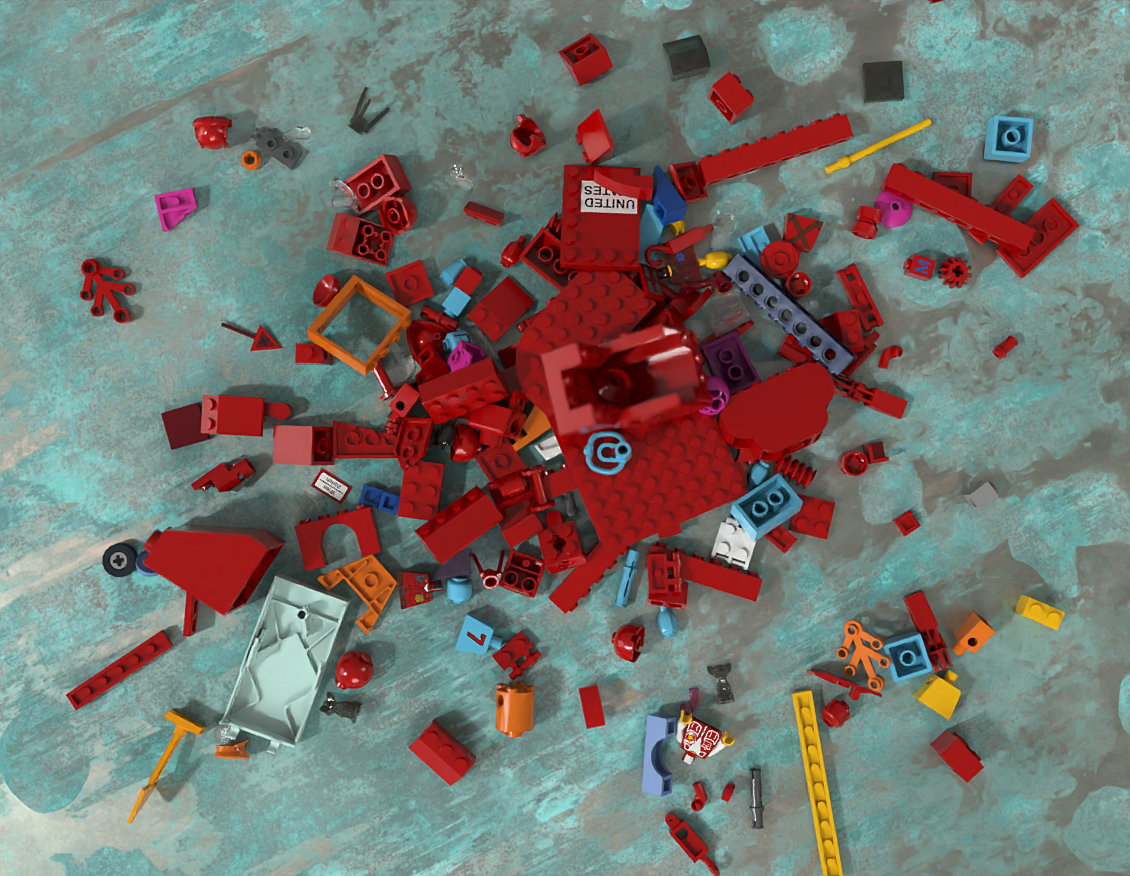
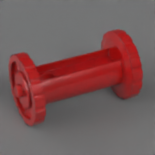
M383 357L377 361L378 365L373 371L385 392L380 397L381 402L395 397L402 387L393 386L380 363L384 359Z
M544 464L521 470V475L528 476L535 501V504L531 505L530 509L534 512L551 508L556 504L555 500H548L541 472L546 470Z

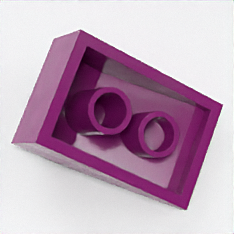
M733 332L701 347L711 375L720 378L726 383L729 389V397L739 389L746 390L751 388L753 383L761 381L737 332Z

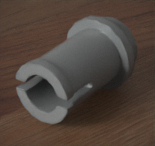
M573 492L561 495L566 510L564 513L567 514V517L578 515L579 511L576 507Z

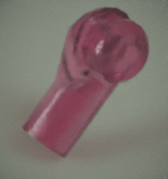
M689 688L690 700L680 706V711L684 710V714L690 715V712L693 713L699 706V688Z

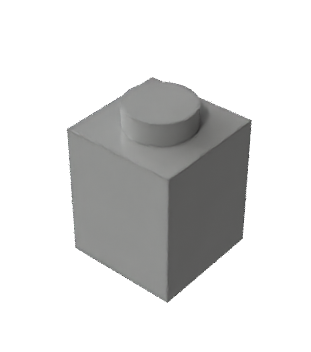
M980 481L963 494L972 507L980 511L999 498V495L996 493L997 488L988 481Z

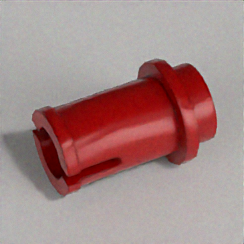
M1009 335L999 346L994 347L992 351L994 356L998 359L1005 358L1006 354L1018 345V341Z

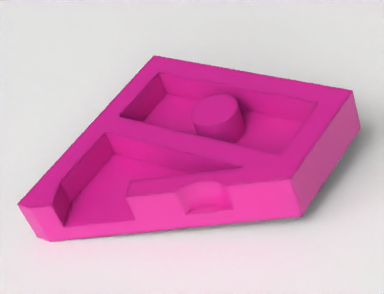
M194 188L154 195L163 232H168L198 208Z

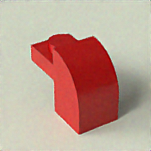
M428 344L416 356L421 370L415 375L418 385L448 374V367L443 354L433 345Z

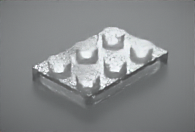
M597 670L571 691L568 696L583 713L579 688L598 685L606 725L596 727L595 729L605 740L630 720L634 713Z

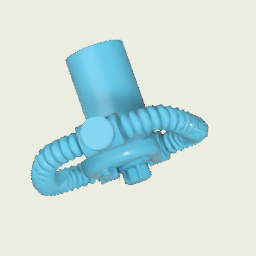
M615 431L593 433L587 445L584 446L588 467L600 474L612 475L619 472V470L621 471L626 461L632 457L631 447L626 442L625 437ZM602 436L616 437L620 441L618 444L603 443L597 450V455L601 461L619 462L617 467L608 470L593 464V443L595 439ZM604 447L615 448L616 458H604L601 455L602 449Z

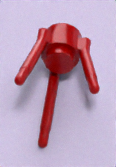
M504 550L501 551L496 571L493 569L484 571L476 554H472L480 577L483 579V584L489 590L498 585V578L501 577L505 554Z

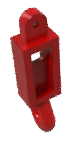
M712 224L703 228L702 226L695 227L662 245H650L645 250V261L650 266H660L663 260L653 261L650 256L652 251H661L667 255L675 254L706 238L705 234L713 230Z
M667 813L665 815V822L671 828L669 834L694 863L700 859L707 865L714 876H719L720 871L718 867L706 855L709 851L708 846L684 818L679 820L674 813ZM681 828H685L688 831V835L685 838H680L677 832Z

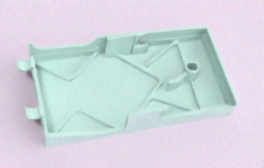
M282 574L274 577L241 664L237 683L225 714L219 723L231 725L227 735L228 738L235 740L239 730L242 729L271 740L267 752L276 754L279 744L293 748L296 747L302 736L351 601L350 599Z

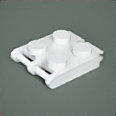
M727 517L726 522H721L711 558H718L727 561V564L731 565L733 563L748 570L757 540L754 542L746 531L739 527L740 524L736 519ZM717 553L729 556V558L718 555ZM733 558L744 561L745 563L733 560Z

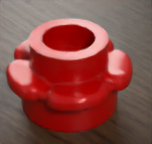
M387 420L386 425L383 427L387 429L386 433L397 435L400 423Z

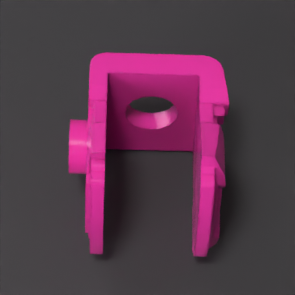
M461 340L448 356L446 362L450 365L451 372L486 359V354L480 346Z

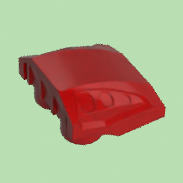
M511 548L498 586L523 596L535 598L545 570L544 560Z

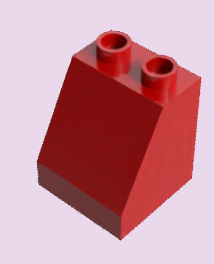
M190 524L175 528L168 527L163 532L157 529L149 536L143 547L144 550L149 552V555L143 564L213 610L226 616L246 605L286 541L267 529Z

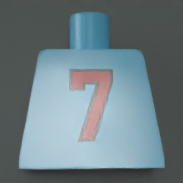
M468 612L455 650L485 655L488 646L499 650L503 639L492 636L495 629L493 625Z

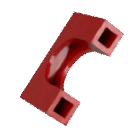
M364 504L356 506V511L348 512V509L337 511L336 516L330 517L329 514L318 516L319 520L311 522V518L299 521L300 525L294 527L305 570L309 571L328 565L323 546V537L326 530L333 524L347 525L355 532L362 557L382 552L383 547L373 507H367Z

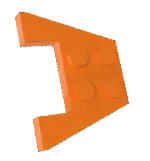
M374 554L317 578L328 592L342 579H345L369 606V610L355 622L366 634L371 631L398 584L396 578Z

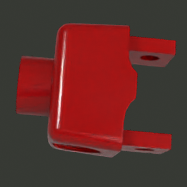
M513 390L509 406L501 407L491 403L471 411L468 421L469 426L482 430L478 442L501 448L504 437L518 439L527 416L523 414L527 396L522 392Z

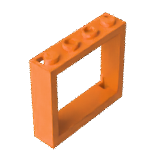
M353 275L307 329L308 339L366 376L369 371L372 372L377 367V361L387 355L389 346L398 341L402 330H406L412 322L411 311L356 275ZM356 292L400 319L365 363L321 335Z

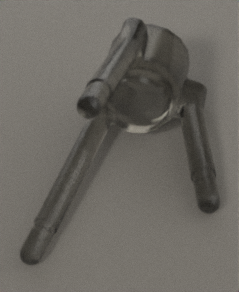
M367 87L364 88L348 127L362 135L363 131L368 133L370 128L390 110L387 107L366 125L368 121L363 118V115L371 99L366 101L360 114L359 111L365 99Z

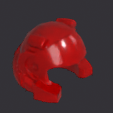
M520 114L517 117L520 124L513 129L509 137L510 145L520 153L521 157H528L530 154H535L546 146V137L532 118L526 117L525 114Z
M208 116L196 118L193 121L192 125L195 129V136L201 149L206 147L211 150H218L228 146V128H232V119L229 120L223 116Z

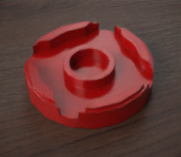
M774 240L762 250L760 264L764 272L770 277L784 279L792 275L797 269L799 254L795 246L790 242Z

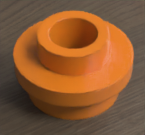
M249 150L242 155L241 162L246 169L255 170L261 164V157L257 152ZM254 158V163L249 164V159Z

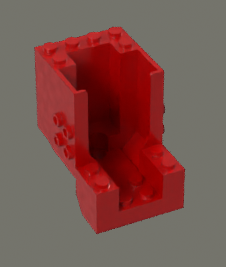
M660 324L636 333H623L620 335L621 338L605 339L603 344L597 346L575 343L542 355L560 435H576L602 428L645 427L712 407L711 402L713 398L707 387L708 377L703 370V357L698 350V337L694 330ZM617 367L624 370L630 376L632 389L625 400L609 402L598 394L595 382L599 373L604 369ZM618 376L610 377L612 383H621V379Z

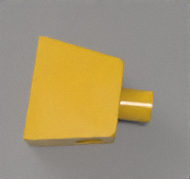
M951 670L947 671L943 679L936 674H932L913 697L949 720L961 695V691L953 686L959 676Z

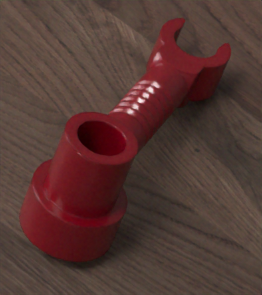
M718 270L713 274V278L694 283L687 281L680 283L682 287L680 292L682 296H687L700 288L715 286L720 293H726L732 289L733 284L722 270Z

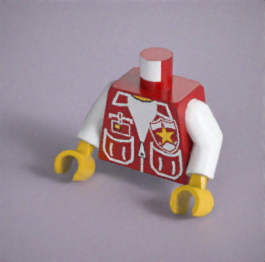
M681 710L676 726V739L680 747L686 750L682 757L684 762L692 765L696 756L706 759L707 756L711 757L726 746L734 744L736 736L728 737V730L725 731L722 737L721 730L693 717L692 712L686 716L684 715V710Z

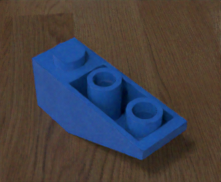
M657 165L652 174L653 210L664 226L683 220L687 205L667 178L666 173Z

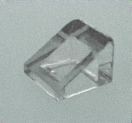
M215 721L214 741L232 743L234 739L227 737L231 725L219 724L220 721Z

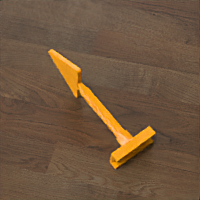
M174 710L167 712L164 718L177 725L173 732L174 735L151 774L148 785L141 789L127 821L128 824L133 822L157 784L155 783L158 781L181 738L185 736L187 731L199 736L203 734L205 726Z

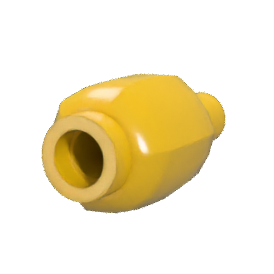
M725 251L710 252L704 258H698L697 264L698 266H706L709 269H723L732 261V255Z

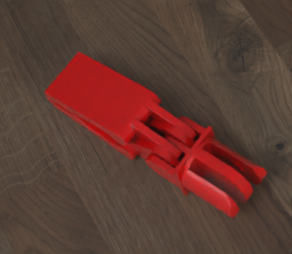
M832 374V377L847 383L844 384L833 380L835 387L844 390L835 389V394L856 403L864 402L863 406L901 420L908 401L877 388L868 389L865 384L842 375Z
M919 590L904 596L905 605L916 632L921 634L935 673L940 672L939 666L942 670L947 669V665L952 667L953 664L946 649L948 647L945 645L940 632L937 631L938 623L924 592Z

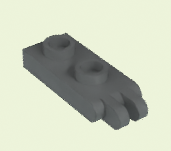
M256 128L255 131L261 136L257 137L252 134L251 138L257 141L255 145L292 170L303 154L269 130L265 129L263 132Z

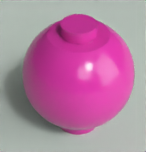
M707 376V387L713 398L711 402L712 407L700 410L699 412L705 415H714L721 412L726 406L730 394L723 380L715 376Z

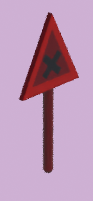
M221 323V326L254 339L250 351L282 349L261 325L255 336L228 324Z

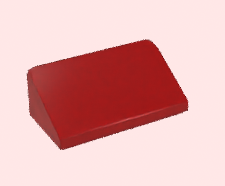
M471 201L463 209L466 216L497 227H501L505 216L502 212Z

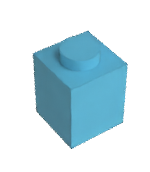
M455 286L442 304L446 308L444 312L452 318L454 316L460 318L471 303L472 298Z

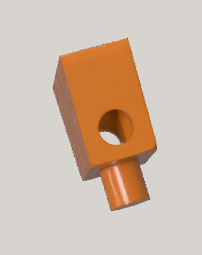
M972 610L954 633L958 642L952 650L960 657L967 649L972 653H976L996 631L984 618Z

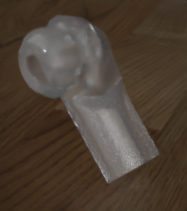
M297 126L282 133V138L285 142L293 139L308 140L312 132L308 127Z

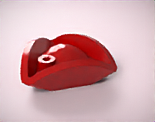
M412 320L410 326L406 329V337L409 349L416 362L419 364L416 356L428 344L441 350L443 348V340L451 331L434 322Z

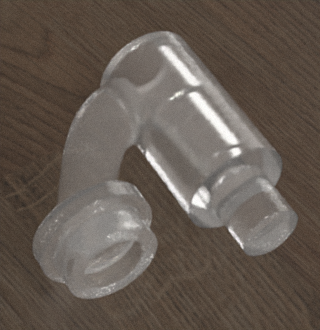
M338 176L330 178V188L334 191L341 189L345 196H333L332 199H327V207H332L334 210L356 209L358 199L354 196L353 191L341 182Z

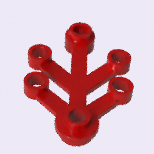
M94 259L85 260L81 266L85 280L83 290L80 292V298L85 301L93 299L94 294L91 291L94 279L97 289L94 304L90 309L91 314L96 317H101L104 314L102 303L105 296L114 309V320L121 324L128 323L131 319V313L129 310L122 308L111 290L132 296L135 294L136 288L131 284L122 285L104 281L100 275H109L114 279L122 280L125 277L124 270L101 267L100 263ZM93 265L95 269L93 272H90L89 269ZM117 271L121 272L120 277H116ZM128 287L132 289L130 293L126 291ZM86 292H89L88 298L84 297ZM96 308L100 309L99 314H95ZM123 313L126 314V318L124 320H122L121 315Z

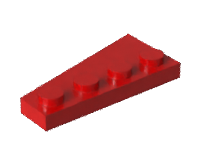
M333 420V459L396 458L392 451L397 436Z

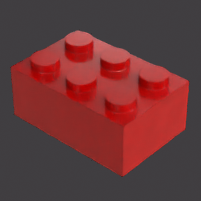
M418 460L404 472L397 516L429 521L439 513L446 464Z

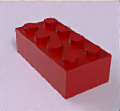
M491 357L418 385L421 402L437 425L509 397L505 380Z

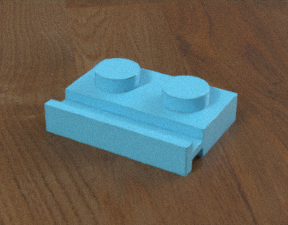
M760 226L737 238L743 253L760 269H763L760 264V256L762 250L770 241L763 226Z

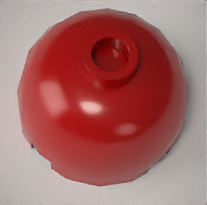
M392 195L382 200L383 204L379 208V216L386 229L389 228L393 231L391 232L392 234L400 235L413 228L417 221L418 213L414 202L404 195Z
M457 424L452 439L454 438L453 446H450V460L465 463L481 452L482 443L478 442L479 434L474 428L466 424Z
M627 623L622 625L617 632H614L611 643L614 644L616 655L621 659L635 663L641 654L638 650L644 644L645 628L640 624Z

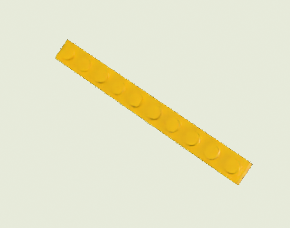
M807 689L791 692L822 875L843 876L812 691Z

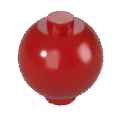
M351 650L341 655L335 666L336 685L342 690L347 688L359 689L367 685L374 673L371 656L359 650Z

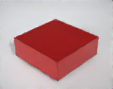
M907 510L893 520L903 536L920 527V524L910 510Z

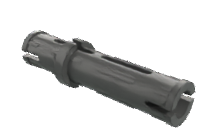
M751 768L749 769L751 828L763 829L764 805H762L761 769Z

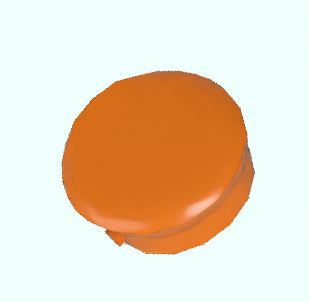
M250 739L232 744L216 745L214 756L217 758L248 760L250 756L246 751V744Z

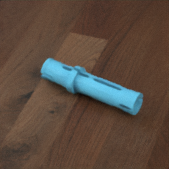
M634 549L628 550L626 563L622 567L624 571L615 605L625 608L627 607L634 574L638 570L636 567L641 553Z

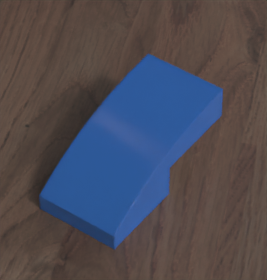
M364 484L358 503L396 515L400 496Z

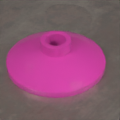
M887 191L882 192L874 204V208L883 212L881 224L887 227H899L905 224L912 214L911 202ZM892 204H896L898 209L894 210Z

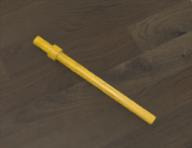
M927 118L852 155L843 156L837 162L826 166L825 171L827 174H830L840 168H847L851 163L932 124L931 120Z

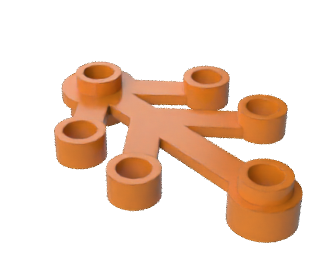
M849 620L844 625L846 637L843 645L837 650V656L840 659L847 658L850 654L849 648L853 640L856 649L850 663L844 668V673L848 677H853L857 673V666L861 659L869 677V688L873 691H880L885 686V679L882 675L876 674L870 657L877 660L882 668H887L892 663L890 656L875 651L884 646V640L881 637H875L864 631L859 621ZM850 627L855 629V633L851 631ZM862 639L870 642L872 648L864 645ZM875 640L880 643V646L875 644ZM841 650H844L846 655H843ZM882 659H886L888 664L883 663ZM848 668H851L853 673L849 672Z

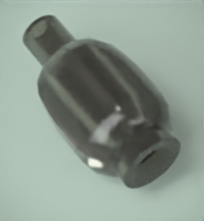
M458 417L441 423L434 435V445L445 449L446 446L451 444L456 434L455 424Z

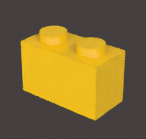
M1022 594L1014 610L1015 613L1055 630H1058L1065 615V612Z

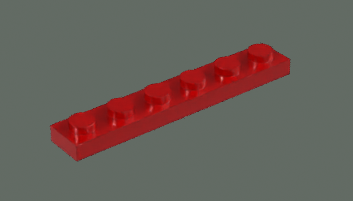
M161 630L67 693L66 696L77 711L174 646L166 632Z

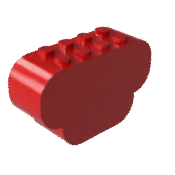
M805 363L798 367L793 365L780 375L775 373L764 382L757 381L751 385V388L735 391L729 397L726 406L721 410L718 419V426L726 443L735 449L750 448L756 458L765 462L779 460L818 441L828 423L827 408L835 393L834 381L823 366L817 363Z

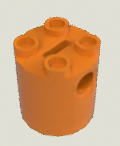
M514 682L513 686H508V684L504 683L497 684V730L508 737H521L524 732L534 729L535 686L525 685L524 682Z

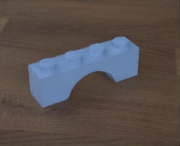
M660 712L647 715L646 738L644 740V768L641 780L642 792L660 797L672 793L673 774L663 763L662 747L668 738L676 736L677 716Z

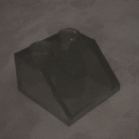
M700 35L662 44L671 82L709 72L711 64L707 48Z

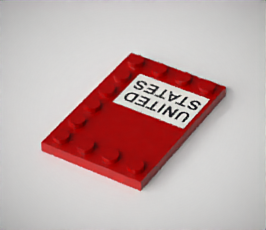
M564 165L560 268L639 271L640 199L614 193L595 183L594 168L634 169L633 175L641 176V168Z

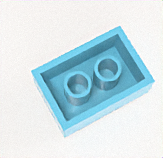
M778 473L732 504L730 513L755 542L798 513L803 501Z

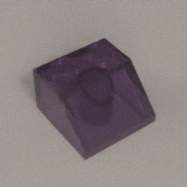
M466 546L442 564L434 574L433 579L438 580L472 574L475 571L472 548H467Z

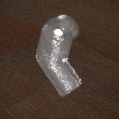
M454 165L450 172L454 183L471 191L474 182L464 178L461 165Z

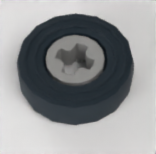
M117 543L105 550L102 556V564L108 574L114 577H125L135 571L138 554L132 546L126 543ZM119 555L121 558H124V562L121 565L116 561Z

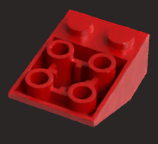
M343 212L336 213L326 250L386 267L395 234H392L391 232L393 231L389 228L386 229L382 225Z

